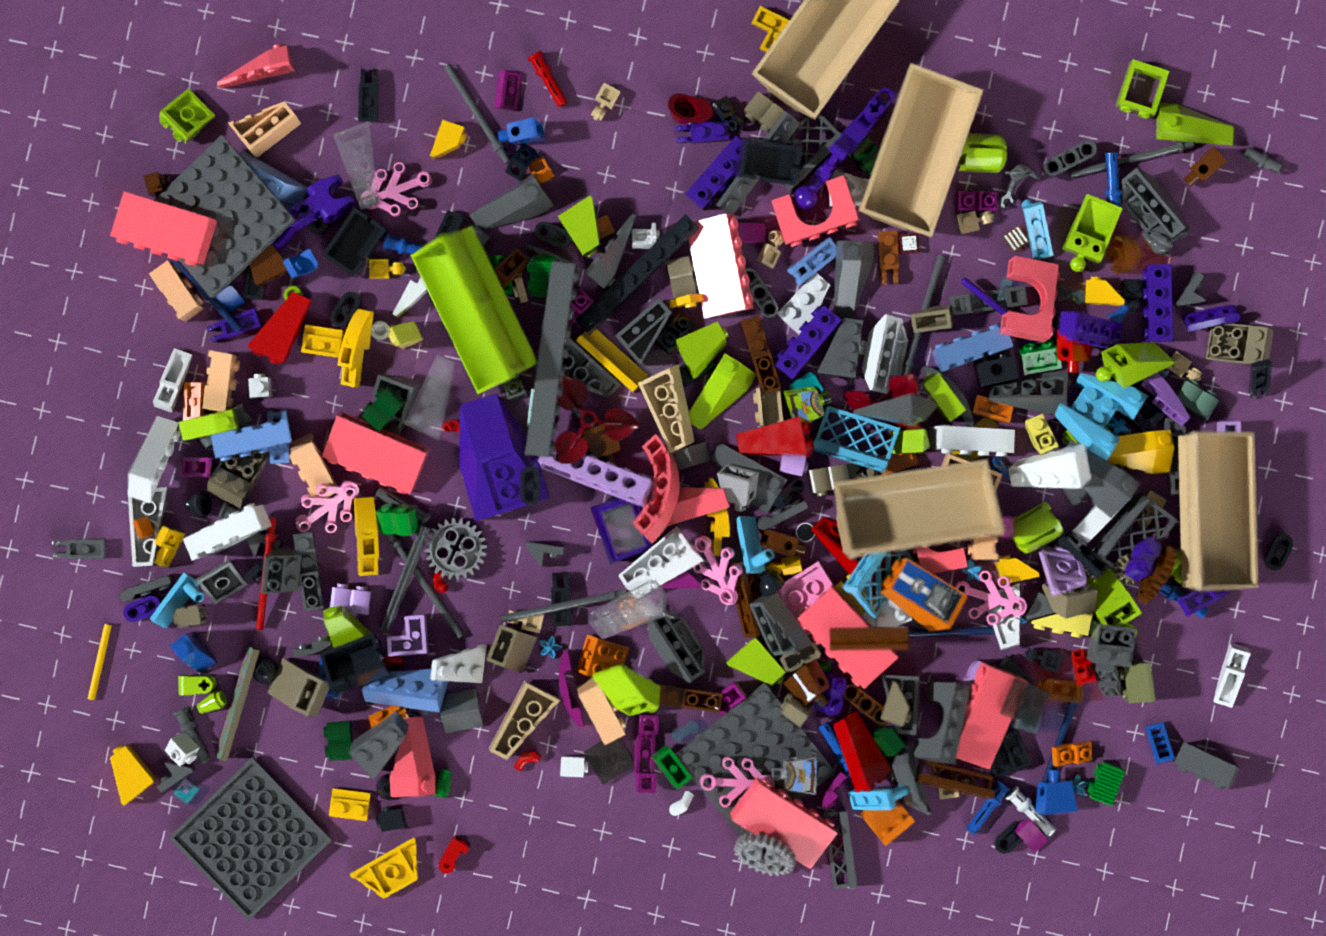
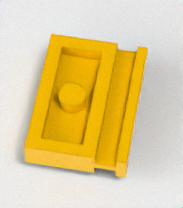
M305 325L301 352L339 358L344 331Z
M332 788L329 816L367 821L371 792Z

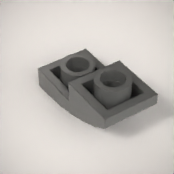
M520 373L502 382L509 402L527 396Z
M317 637V640L312 641V648H309V645L303 644L298 645V648L292 649V657L314 654L333 644L331 640H328V637Z
M1097 663L1095 671L1100 678L1098 686L1102 694L1108 697L1121 696V681L1116 665Z

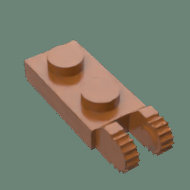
M897 230L878 231L879 270H881L882 285L887 284L886 270H893V282L898 284L899 255Z

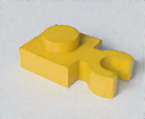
M702 293L678 297L669 300L668 303L669 308H677L684 305L685 308L697 306V302L704 300Z

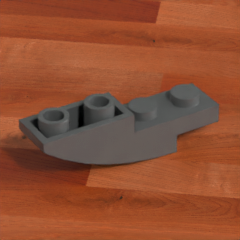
M313 531L294 533L295 550L302 555L299 581L304 611L323 609L321 574Z

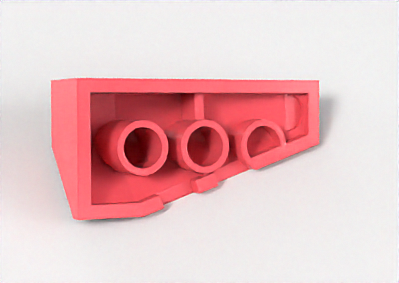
M284 44L274 45L273 49L267 50L217 82L218 87L224 89L295 71L289 47L287 45L284 46Z
M680 487L677 505L667 526L730 507L725 489ZM652 493L648 499V504L651 500Z
M423 716L409 717L405 719L409 725L407 734L399 745L398 752L395 753L394 760L396 761L394 769L390 774L391 797L436 794L435 774Z

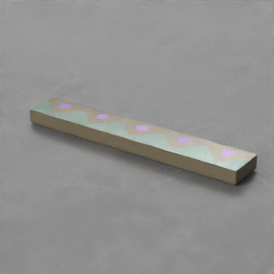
M247 646L215 757L222 761L228 760L260 651L255 647Z

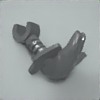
M1023 164L1016 165L1011 171L1005 172V174H1010L1012 180L1006 195L1001 198V207L1008 208V199H1010L1012 204L1017 203L1014 192L1018 182L1031 176L1039 179V175Z
M1186 224L1185 230L1179 232L1172 239L1153 233L1149 236L1146 232L1143 233L1142 238L1148 245L1147 249L1158 255L1170 256L1171 253L1168 251L1173 247L1172 243L1180 237H1186L1190 226Z

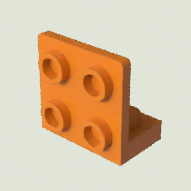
M587 634L576 671L593 677L594 673L619 665L624 666L629 647Z
M895 800L896 808L892 810H863L860 812V816L885 846L915 822L898 800Z

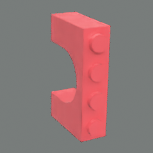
M843 175L826 181L833 207L829 218L819 225H807L800 219L792 195L788 194L771 200L786 245L791 244V247L802 244L804 239L809 238L812 241L820 238L822 233L827 232L829 235L838 232L839 227L845 226L850 228L857 225L856 222L860 221V217L846 176Z
M1014 256L1009 260L1007 279L1032 285L1040 295L1041 305L1037 314L1034 315L1011 311L1003 314L1000 334L1045 342L1052 337L1054 331L1052 319H1054L1056 313L1054 301L1058 296L1056 284L1060 278L1059 264Z
M911 547L912 554H916L917 561L914 563L932 574L968 567L964 548L936 552L928 547Z

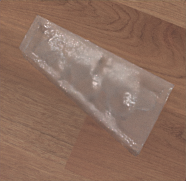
M369 121L334 133L333 137L360 209L379 204L372 132Z
M436 355L407 416L405 425L441 441L456 363Z
M655 578L590 612L589 624L601 639H605L666 616L667 594Z

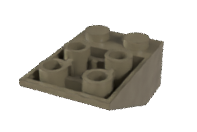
M1229 323L1211 326L1206 360L1251 366V363L1259 360H1267L1270 357L1273 330L1268 327Z
M256 450L251 451L250 456L240 457L237 454L232 455L230 460L221 461L208 480L207 491L241 509L270 454L267 452L259 453Z
M283 658L268 694L308 717H317L329 687L326 678Z

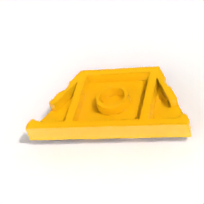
M415 836L351 872L350 876L363 883L368 889L376 892L383 899L418 880Z

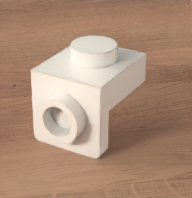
M652 223L651 229H632V249H650L660 239V230H656V223Z

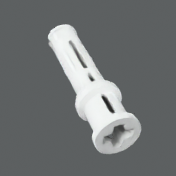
M1015 786L1006 795L1005 798L1010 800L1019 812H1024L1047 837L1056 831V827L1042 814L1036 813V808L1031 804V799L1029 797L1026 798L1019 791L1018 786Z

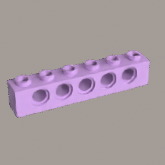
M555 448L554 454H550V457L540 456L538 459L541 469L645 507L652 493L653 483L648 476L634 474L628 468H618L609 461L602 462L593 455H584L583 458L571 464H561L558 461ZM578 464H584L581 468H575ZM597 470H600V471H601V472H600L599 474H597V475H594V474H593L594 471H597ZM618 477L617 480L610 481L611 478ZM631 483L635 484L632 488L627 487Z

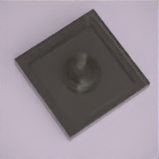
M1014 678L1000 714L1035 728L1050 692Z
M620 738L606 745L601 740L583 752L603 785L634 766V760Z

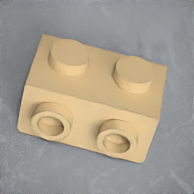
M756 388V392L753 393L754 404H758V411L755 412L756 423H760V426L763 427L784 421L780 389L763 394L761 388Z

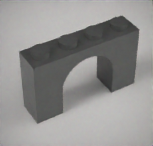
M927 683L924 701L942 706L944 719L940 730L934 737L929 739L915 738L911 757L930 762L955 764L971 691L970 687L958 683Z

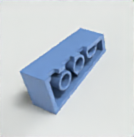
M998 323L990 326L989 331L982 332L981 329L971 333L972 337L965 339L964 336L953 339L954 343L946 345L945 342L936 345L932 355L937 369L941 373L1014 347L1011 337L1000 334L1001 325Z
M287 419L280 420L277 423L269 422L261 426L242 428V430H232L211 435L215 458H220L221 461L230 460L232 455L237 454L240 457L250 456L251 451L256 450L259 453L269 452L270 447L275 446L278 449L288 448L290 443H293Z
M432 669L389 672L390 675L364 684L362 692L365 702L440 713L448 681L432 680Z

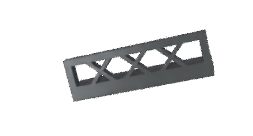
M847 810L823 812L824 819L828 818V816L839 815L840 820L836 826V831L842 837V842L838 848L831 842L828 845L833 889L858 888ZM838 851L845 857V861L841 866L837 865L833 859ZM840 871L847 875L848 883L837 884L836 876Z

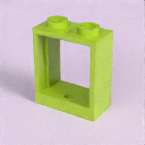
M1133 59L1129 63L1116 106L1120 107V110L1123 112L1131 113L1133 111L1138 113L1139 117L1145 119L1152 118L1156 114L1169 71ZM1134 72L1160 80L1151 108L1125 100Z

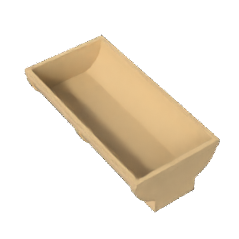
M804 0L755 68L752 75L767 88V92L797 113L800 111L815 119L900 0Z
M911 63L859 211L869 215L872 219L902 230H910L932 237L983 90Z
M1192 432L1190 435L1178 436L1182 587L1196 588V590L1258 588L1254 432Z
M987 460L834 483L837 508L836 521L843 553L847 554L849 558L918 546L928 547L930 544L988 535L999 536L1004 533Z

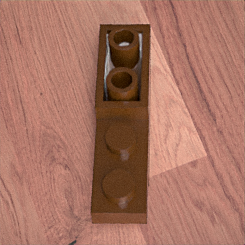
M760 316L741 320L746 343L762 393L766 394L781 389Z
M657 684L660 686L659 704L720 713L722 693Z

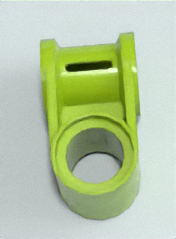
M189 674L178 676L179 695L206 694L213 691L217 685V681L212 675ZM206 681V683H209L210 686L206 687L205 685H203V682Z

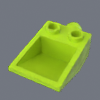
M1086 194L1062 248L1064 251L1077 255L1070 262V267L1073 271L1081 272L1086 266L1084 259L1096 264L1102 261L1123 208ZM1075 239H1080L1081 244L1076 245ZM1093 246L1099 247V251L1094 252Z
M1156 343L1117 344L1101 352L1104 367L1098 368L1096 377L1099 381L1106 382L1112 376L1122 388H1126L1174 365V361Z
M1109 567L1097 579L1095 577L1092 579L1088 577L1086 583L1097 589L1096 611L1092 613L1098 622L1102 625H1108L1106 619L1110 617L1113 620L1111 626L1136 628L1128 622L1142 614V612ZM1124 607H1127L1129 609V613L1127 615H1125L1122 612V609Z
M623 665L593 674L592 678L617 710L629 716L646 711L653 713L658 710L660 686L652 680L646 679Z

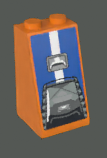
M908 558L896 560L891 565V571L882 581L883 586L879 591L930 632L951 628L968 597Z

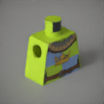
M814 386L783 391L791 418L800 416L809 423L824 415L822 405L832 402L829 391L818 394Z

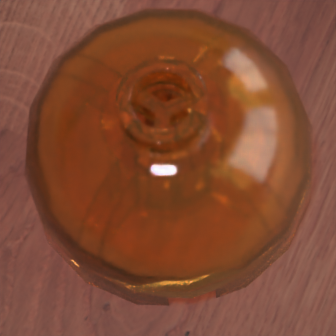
M1122 235L1113 236L1114 239L1110 240L1107 246V261L1111 260L1113 266L1110 269L1115 274L1129 273L1138 267L1143 251L1134 238Z

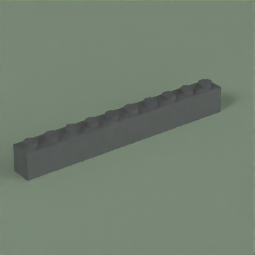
M552 261L525 454L550 457V454H554L555 442H552L553 434L556 435L558 423H555L556 415L559 416L560 404H557L558 396H562L563 385L560 384L561 377L565 376L566 366L563 365V360L567 358L569 349L566 346V338L570 339L571 327H568L569 319H573L574 308H571L572 300L576 299L577 289L574 288V282L578 281L579 269H576L577 265Z

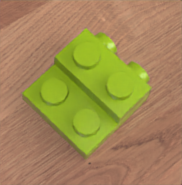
M188 88L160 111L159 121L164 128L169 127L173 131V136L177 141H183L187 144L200 133L204 126L215 118V115Z

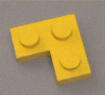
M762 6L759 7L751 24L768 32L759 49L767 53L789 20Z
M163 526L158 531L154 543L162 547L156 553L154 563L169 568L185 533Z

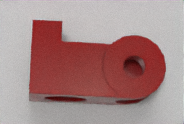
M454 835L439 861L440 871L445 874L453 872L459 854L461 852L466 854L470 844Z

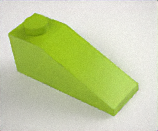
M235 408L178 422L183 441L240 427Z

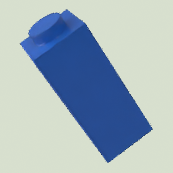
M194 632L184 634L170 645L182 662L201 674L217 662Z

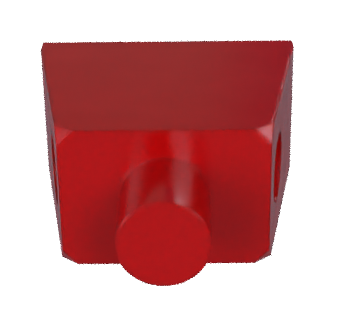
M1056 330L1058 360L1068 361L1067 372L1079 373V361L1090 360L1092 346L1077 343V341H1068L1066 336L1059 335V330Z

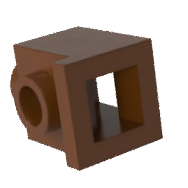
M155 172L143 175L147 193L152 197L159 196L169 186L166 173Z

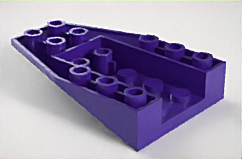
M497 393L460 405L459 466L476 521L527 505L520 497L521 472L527 466H534L540 472V498L538 502L550 498L538 457L525 454L528 435ZM528 472L527 478L533 479L534 473ZM532 491L527 492V497L533 498L534 493Z

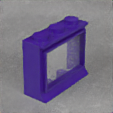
M620 498L591 507V512L610 565L616 561L645 552L653 547V544L633 524L634 520L640 515V508L642 506Z

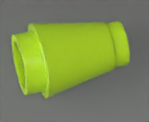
M214 691L200 701V703H197V709L201 714L222 709L227 704L226 697L222 691Z

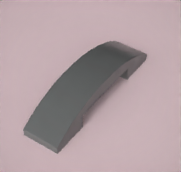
M1025 286L985 292L1004 308L1028 305ZM974 293L950 296L952 316L994 310Z
M927 366L922 367L920 370L925 376L930 372L933 374L936 372L941 375L966 409L959 417L967 427L974 426L971 409L959 388L939 371Z
M1165 418L1164 430H1171L1174 444L1170 472L1167 475L1171 495L1180 494L1178 436H1185L1186 429L1185 424L1180 426L1173 419Z

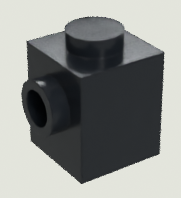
M393 805L382 807L383 811H380L376 817V824L378 828H381V832L406 827L403 807L394 808Z

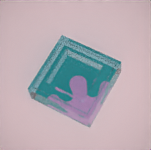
M183 778L172 794L186 805H189L200 789L186 778Z

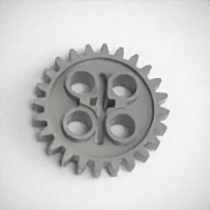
M453 518L451 524L445 520V526L438 523L439 529L432 528L434 535H428L427 538L431 542H425V545L430 548L424 550V553L430 554V556L426 557V561H432L429 565L430 568L436 566L435 574L439 571L442 572L441 578L447 574L449 580L452 579V576H455L456 580L459 581L460 575L466 579V573L473 576V569L480 570L477 564H484L480 557H486V553L482 552V550L487 549V546L481 545L485 538H479L482 532H475L476 525L472 528L469 527L470 521L464 525L462 519L459 520V523H456ZM449 532L456 534L457 538L454 541L446 539V535ZM463 534L464 537L459 544L460 552L456 551L451 564L448 565L447 562L452 555L451 547H456L460 535ZM465 541H472L474 547L469 550L465 549L463 543ZM444 549L448 552V556L440 558L437 555L438 551ZM463 558L466 563L464 566L459 567L455 564V560Z
M745 833L744 836L740 835L739 839L737 838L734 847L735 855L738 856L737 859L743 860L742 864H748V868H755V872L759 870L762 871V874L767 872L770 876L773 873L777 876L780 874L785 876L786 873L790 874L796 862V855L792 853V849H787L788 845H782L781 840L775 841V837L768 838L767 834L762 836L758 833L756 836L750 833L749 836Z

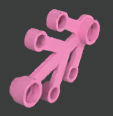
M397 162L393 166L394 172L386 190L379 192L382 182L387 179L388 174L384 169H378L375 173V182L371 190L362 194L361 203L366 209L372 210L378 207L389 212L394 217L400 215V207L396 204L389 205L381 200L389 197L407 205L409 209L415 210L419 206L418 200L413 197L408 198L399 193L417 186L428 188L432 184L431 175L428 172H421L417 175V178L397 185L401 174L405 172L404 164ZM401 165L403 169L402 171H396V167ZM380 172L385 173V176L383 178L378 177V174ZM422 176L427 177L426 182H421ZM372 196L374 198L373 202L368 203L367 198ZM411 201H416V205L414 207H411L409 205ZM394 207L398 208V212L396 214L392 213V209Z
M345 481L341 486L326 485L325 483L317 485L316 490L319 496H326L328 493L337 494L333 498L312 497L308 494L302 496L301 503L303 507L309 508L312 505L322 506L309 516H298L295 520L296 528L301 532H306L311 528V524L328 512L325 529L328 533H334L337 530L335 523L337 506L343 500V510L340 512V517L343 522H349L352 519L350 511L352 499L359 493L358 485L355 482ZM321 488H325V489H326V490L323 491V492L319 491ZM347 490H353L350 493H346ZM306 499H309V500H310V502H308V503H305L304 501H305Z
M707 536L696 538L694 541L695 548L698 552H704L711 566V569L706 567L702 561L692 567L694 572L710 577L701 581L702 589L718 594L723 604L733 605L738 600V593L735 590L737 578L743 572L740 565L730 567V578L727 583L725 575L729 559L734 556L733 549L727 547L721 551L720 565H718L710 548V538ZM712 579L718 581L720 587L717 586V585H714V582H713Z
M982 571L979 578L982 582H985L990 593L971 588V585L966 581L958 582L955 586L957 590H959L961 585L964 586L965 591L963 593L967 596L970 595L989 601L969 610L968 614L972 619H978L981 614L998 605L1007 607L997 614L991 613L987 616V622L990 625H995L999 620L1010 614L1020 616L1027 610L1026 601L1015 595L1010 585V579L1006 576L998 579V585L1004 588L1009 599L1001 597L989 571ZM984 573H987L989 575V578L987 580L983 579ZM1003 578L1007 580L1005 586L1001 584ZM1015 603L1020 605L1019 610L1014 609ZM973 610H977L978 615L976 617L972 615ZM992 615L996 617L994 623L990 621Z
M731 757L723 758L722 765L725 769H729L737 779L714 778L709 773L702 775L700 778V784L705 790H712L715 786L735 787L727 795L720 796L719 802L722 807L730 806L731 801L746 788H749L754 781L747 779L735 766ZM744 758L741 761L743 769L749 770L755 779L756 777L761 780L766 779L772 783V787H775L772 777L762 775L755 768L750 758ZM727 760L732 761L730 766L725 765ZM746 761L751 762L749 767L744 766ZM706 778L711 779V782L709 784L704 783V780ZM724 798L729 799L727 804L722 803Z

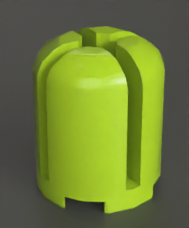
M968 133L957 166H960L958 171L985 173L1001 171L1007 160V151H1005L1007 143L1004 137L999 134Z
M1046 501L1014 518V537L1011 538L1018 549L1025 554L1031 553L1063 535L1062 526L1053 513L1049 511L1051 507Z

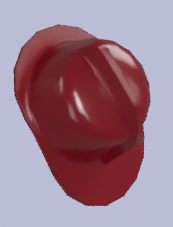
M678 93L672 95L668 100L670 115L679 124L706 122L713 115L711 104L702 98Z

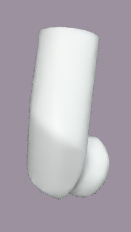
M685 791L681 800L671 804L669 808L670 813L677 816L686 812L694 795L691 792Z

